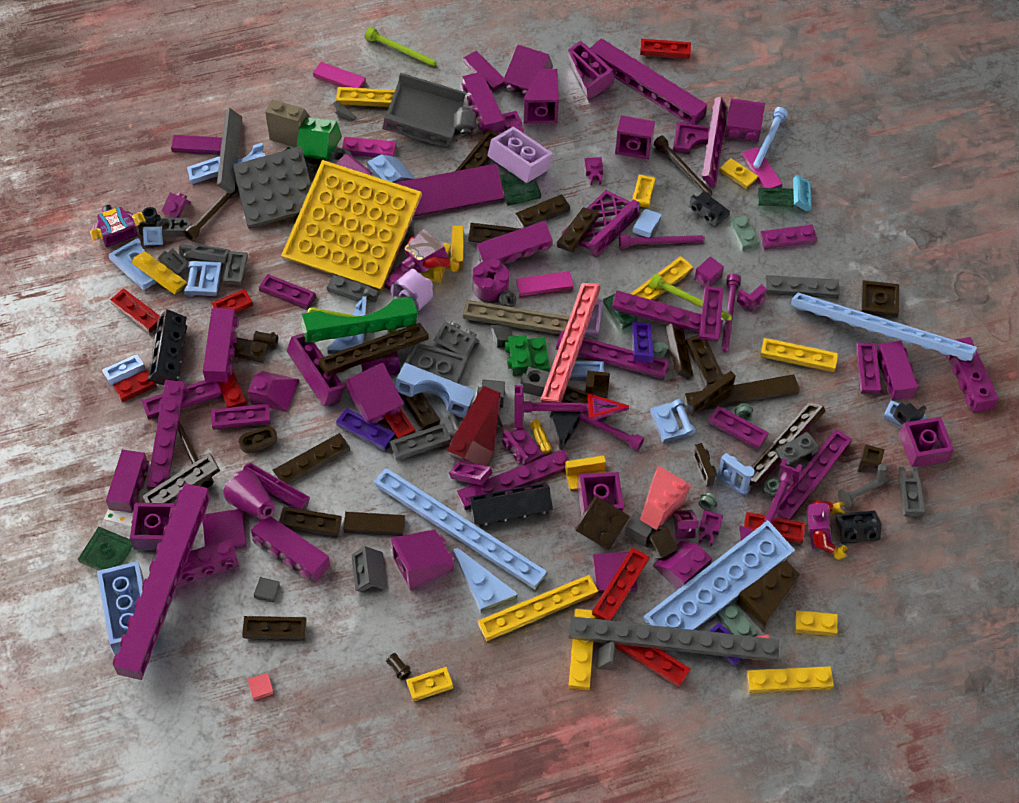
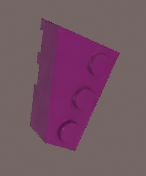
M581 40L568 49L570 64L588 101L614 83L613 70Z

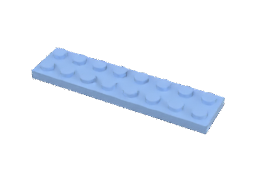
M767 520L652 609L643 619L648 625L696 630L735 600L742 590L791 556L795 549Z

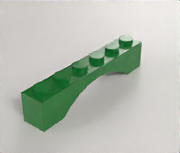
M412 296L393 299L381 310L364 316L341 317L322 311L303 313L301 315V327L306 343L409 327L417 322V310Z

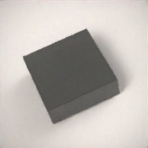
M260 577L253 594L254 598L274 602L280 581Z

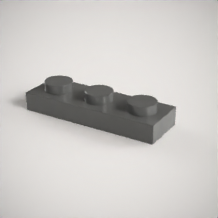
M445 424L392 440L390 441V446L396 461L450 444L451 437Z

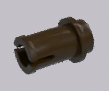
M255 331L253 341L267 343L270 347L278 344L279 337L275 332L264 333Z
M396 653L388 656L386 663L394 670L396 677L401 680L408 678L411 674L409 665H405Z

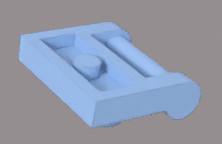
M191 261L189 263L190 273L187 287L184 289V295L187 297H194L195 295L217 296L222 271L221 262ZM201 270L199 287H195L197 272Z
M676 399L672 403L650 409L663 443L689 437L696 433L695 427L691 425L684 409L683 399ZM677 410L684 429H679L672 411Z
M725 453L720 460L717 478L738 494L746 496L750 492L749 484L755 471L751 466H744L737 458ZM739 475L743 477L742 483L738 482Z

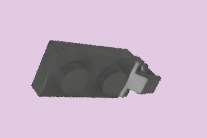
M181 243L179 246V254L183 258L191 257L199 261L207 260L221 262V264L227 262L229 251H231L230 249L195 244L193 246Z
M336 274L333 275L327 286L328 292L355 301H360L362 297H367V300L376 303L379 297L378 290L371 288V286Z

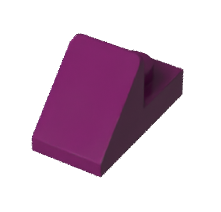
M676 510L673 513L676 538H695L696 528H699V520L694 511Z

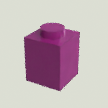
M710 256L696 268L694 280L703 287L705 285L713 286L722 278L724 266Z

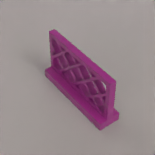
M605 190L587 207L591 210L602 208V212H599V218L603 217V221L595 222L591 227L592 232H588L584 237H593V239L589 243L582 240L579 245L590 250V254L597 257L640 215L639 202L634 199L630 202ZM606 197L613 200L612 202H602ZM614 206V210L604 212V208ZM616 206H626L624 209H616ZM615 215L612 220H605V217ZM604 226L602 230L594 231V227Z

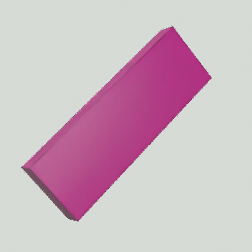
M320 62L313 72V77L340 87L362 88L366 82V77Z
M758 147L742 152L743 159L751 171L758 175V181L766 193L782 188L783 183L765 157L759 168L754 167L753 164L760 151Z
M570 271L516 279L519 297L573 290L574 286Z

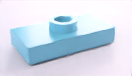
M796 175L793 178L794 204L808 212L812 209L811 184L808 180Z

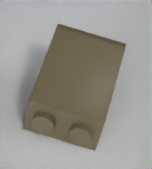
M272 99L265 111L269 139L297 147L299 127L306 117L311 116L304 108Z

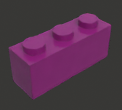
M902 341L880 343L877 357L891 400L914 398L919 385L917 379H914L913 366L907 358V349L903 347Z
M121 450L106 498L109 510L133 513L135 503H139V490L144 487V474L148 472L150 466L145 452Z

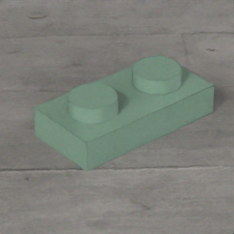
M746 215L729 219L728 224L742 250L759 246L760 241Z
M734 601L716 614L731 634L757 636V631Z

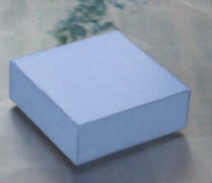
M162 226L143 227L144 245H163Z

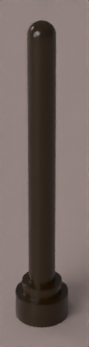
M663 135L656 138L653 143L654 147L657 150L664 151L702 192L705 191L708 195L712 196V191L669 147L668 140Z
M237 181L235 182V191L232 194L225 192L195 225L188 226L183 231L184 236L188 240L195 241L199 236L200 229L238 190Z
M179 421L177 435L193 464L199 459ZM211 477L198 486L209 488L213 485L214 480Z

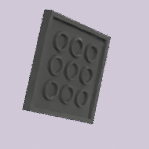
M301 146L233 164L248 229L299 215L311 187Z

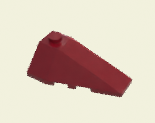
M486 386L482 387L447 449L451 456L464 462L488 467L495 449L494 443L501 400L500 392Z

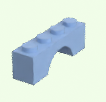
M404 363L395 383L397 391L409 397H413L421 392L436 394L445 402L447 412L462 418L466 416L476 392L469 387Z

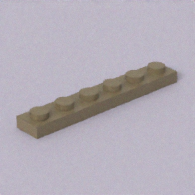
M466 300L463 311V319L558 335L561 334V331L565 332L570 318L569 316Z

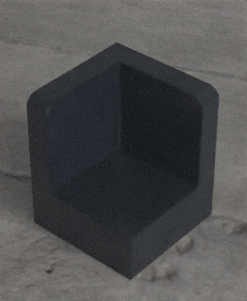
M902 402L896 407L893 417L903 426L906 422L918 421L923 418L927 408L923 405L917 409L911 403L905 405Z

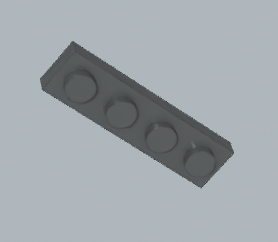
M766 275L765 277L766 294L795 296L797 293H801L811 297L838 299L840 295L839 280L772 275Z

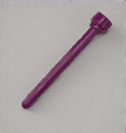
M620 234L619 248L627 249L631 245L701 243L705 241V237L703 235L631 238L627 234Z
M729 274L726 280V285L729 288L726 312L732 315V319L730 321L725 320L721 348L723 352L729 350L736 289L741 285V276L738 274Z
M581 412L580 420L628 442L630 448L639 451L644 442L643 436L627 434L598 419L589 421V415Z

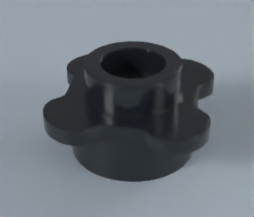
M147 207L142 211L146 220L144 224L147 226L161 220V216L157 214V210L153 207Z

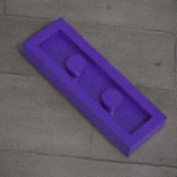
M632 322L633 360L653 362L651 324Z
M348 408L336 420V426L383 451L388 448L390 441L395 438L394 432L377 423L373 424L372 421L366 423L362 415Z

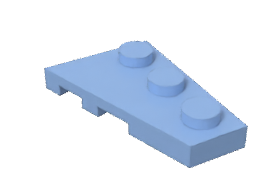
M139 238L111 252L109 259L142 290H145L157 282L132 264L133 258L145 251L141 246Z

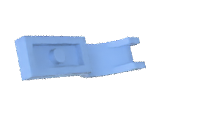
M263 144L253 145L250 154L238 159V163L266 156L262 152ZM220 156L187 167L191 183L195 184L217 177Z

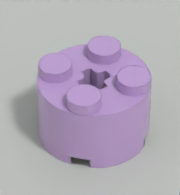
M411 269L391 286V294L393 298L396 296L397 299L412 296L418 312L432 300L433 283L430 279L424 278L415 269Z

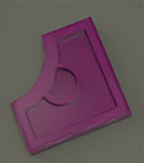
M677 122L673 151L690 154L695 146L708 144L710 127Z

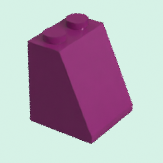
M517 44L503 80L506 89L512 92L519 91L526 95L539 70L553 68L549 54Z
M557 69L539 70L524 97V124L558 123L559 92Z
M384 363L348 378L344 385L366 423L372 421L375 424L383 420L382 416L388 413L392 416L400 412V408L404 404Z
M436 529L391 538L392 558L409 590L454 571V555L451 551H447L445 547L446 541L443 535L437 533Z

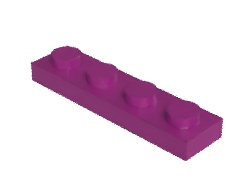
M203 380L185 386L181 409L222 396L218 382H205ZM163 394L142 400L148 420L159 416Z

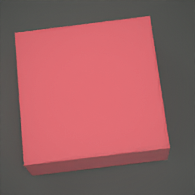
M268 673L247 679L253 701L274 695Z

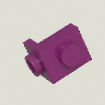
M170 192L161 212L174 218H180L186 203L190 205L191 201L186 200L187 196L180 192H177V194Z
M761 284L750 295L741 289L738 292L737 302L741 307L751 312L757 305L760 306L764 303L767 288Z

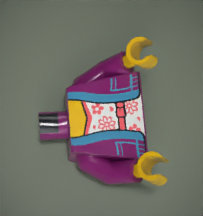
M105 205L101 209L103 213L97 215L98 221L94 224L90 235L92 241L100 238L103 239L104 245L107 248L138 236L136 226L146 220L142 212L133 214L129 211H124L122 207L112 208L111 205Z

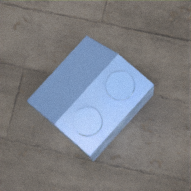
M381 154L367 162V167L372 172L371 176L393 183L416 179L396 157Z

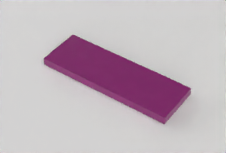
M497 164L396 182V184L422 192L414 216L504 199Z

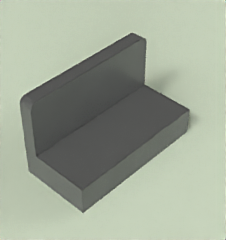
M364 546L351 554L355 591L362 593L371 586L381 589L387 587L382 551Z

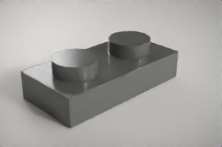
M229 251L223 278L224 285L242 286L248 260L247 252Z

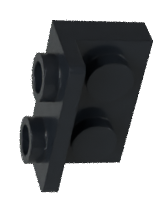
M705 191L698 196L693 194L690 197L689 207L691 210L699 214L714 227L730 215V210Z
M875 510L836 514V523L841 531L840 541L842 544L880 540L882 523Z

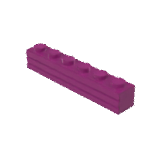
M251 462L243 467V470H250L258 476L267 493H271L277 499L283 500L286 504L296 509L304 510L307 508L310 497Z

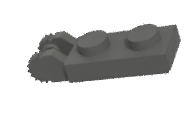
M899 467L898 474L903 516L923 517L925 509L917 467H911V478H906L905 468Z

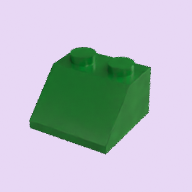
M311 117L305 118L299 127L297 147H302L304 157L322 160L329 159L342 138L337 121Z

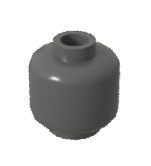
M459 108L454 114V128L457 131H461V134H470L477 126L476 114L471 108Z

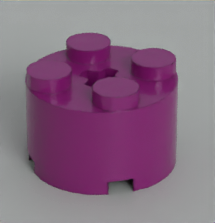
M491 259L481 262L473 268L474 295L481 301L487 300L489 303L499 302L500 294L503 291L509 290V271L507 267L500 263L498 259Z

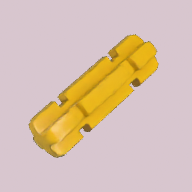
M532 420L530 427L534 432L533 434L538 446H540L544 455L550 453L552 448L544 429L541 427L540 420Z

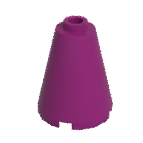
M250 470L236 472L233 475L234 478L230 482H226L223 490V496L227 503L261 519L270 517L275 510V505L258 476Z

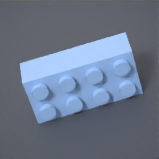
M138 561L97 571L109 642L114 655L120 651L121 638L123 635H126L128 630V620L130 616L134 615L136 610L135 602L138 597H141L143 592L144 578Z

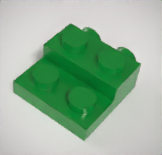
M527 335L508 336V342H505V352L509 353L510 356L507 358L508 369H512V376L526 374L528 367L550 372L545 337L527 339Z

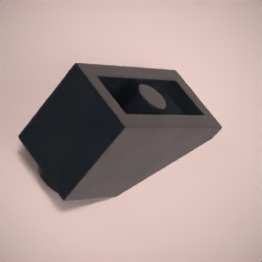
M551 411V428L560 450H563L579 425L581 411Z

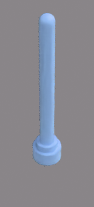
M777 107L773 113L774 121L753 164L755 168L760 167L779 124L786 120L788 112L783 107Z

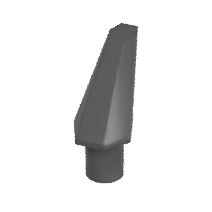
M335 101L332 104L336 109L335 114L349 120L357 118L345 106L342 107L339 101Z

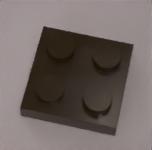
M862 280L861 312L874 316L898 318L899 284Z
M595 495L574 529L605 549L610 550L630 516Z

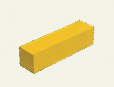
M452 225V257L457 259L456 263H460L459 268H463V225Z

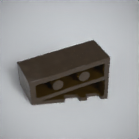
M785 560L739 593L737 604L764 633L782 604H784L795 588L800 574Z

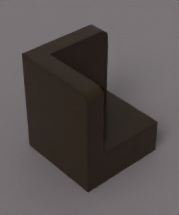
M588 370L585 392L607 399L610 373Z
M865 444L857 471L861 472L864 465L878 469V465L882 463L885 449Z
M660 527L657 529V533L650 536L655 549L651 550L654 558H663L678 549L668 527Z

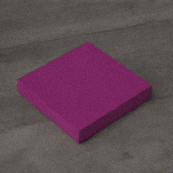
M234 509L204 514L202 523L205 546L231 538L234 548L246 547L242 510Z
M629 552L593 554L592 559L598 594L604 593ZM637 581L635 582L631 591H637Z

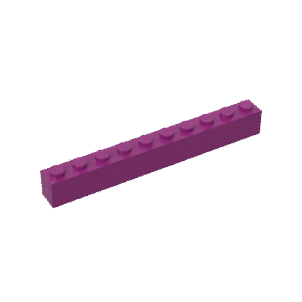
M184 483L182 490H179L177 494V504L170 512L169 524L164 527L162 543L157 545L155 561L152 560L148 579H145L142 585L143 592L141 597H138L135 602L136 610L134 615L130 616L128 620L127 633L122 636L120 651L113 659V666L117 675L138 680L143 679L210 501L208 488Z

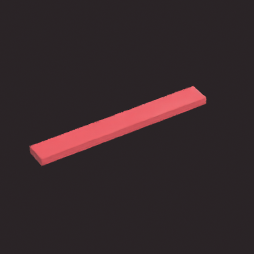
M582 283L541 397L542 403H561L601 289L600 284Z

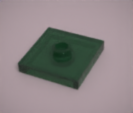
M98 526L80 554L78 561L99 571L120 566L133 546L130 539Z

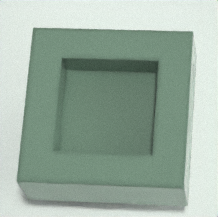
M652 340L654 357L664 359L669 345Z

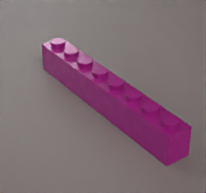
M601 38L590 47L613 70L614 78L686 124L697 125L706 116L708 105L704 101L699 100L691 95V93L640 63L637 59L616 48L610 42Z

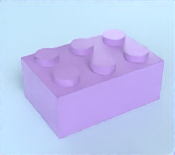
M513 126L491 139L487 156L528 183L549 170L553 153Z

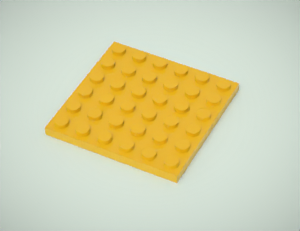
M322 160L281 257L331 275L336 274L369 285L373 289L382 291L419 204L422 192Z

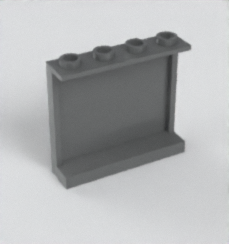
M400 73L382 129L449 149L455 131L454 114L459 108H462L466 92Z

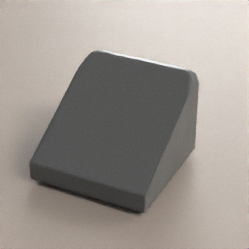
M491 326V333L497 347L504 346L505 342H508V336H513L509 326Z
M610 642L598 649V669H613L614 642Z

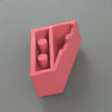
M658 465L640 520L657 530L684 504L691 485Z

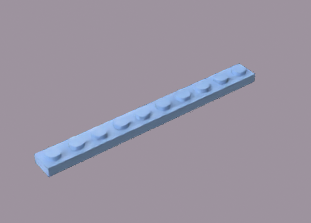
M797 293L791 301V306L796 307L798 310H807L817 316H827L834 321L849 323L853 327L866 328L869 332H879L889 338L901 339L905 343L918 344L924 349H934L944 355L957 356L960 360L971 361L976 354L977 347L808 295Z
M385 468L374 480V486L534 590L547 575L546 570L389 469Z

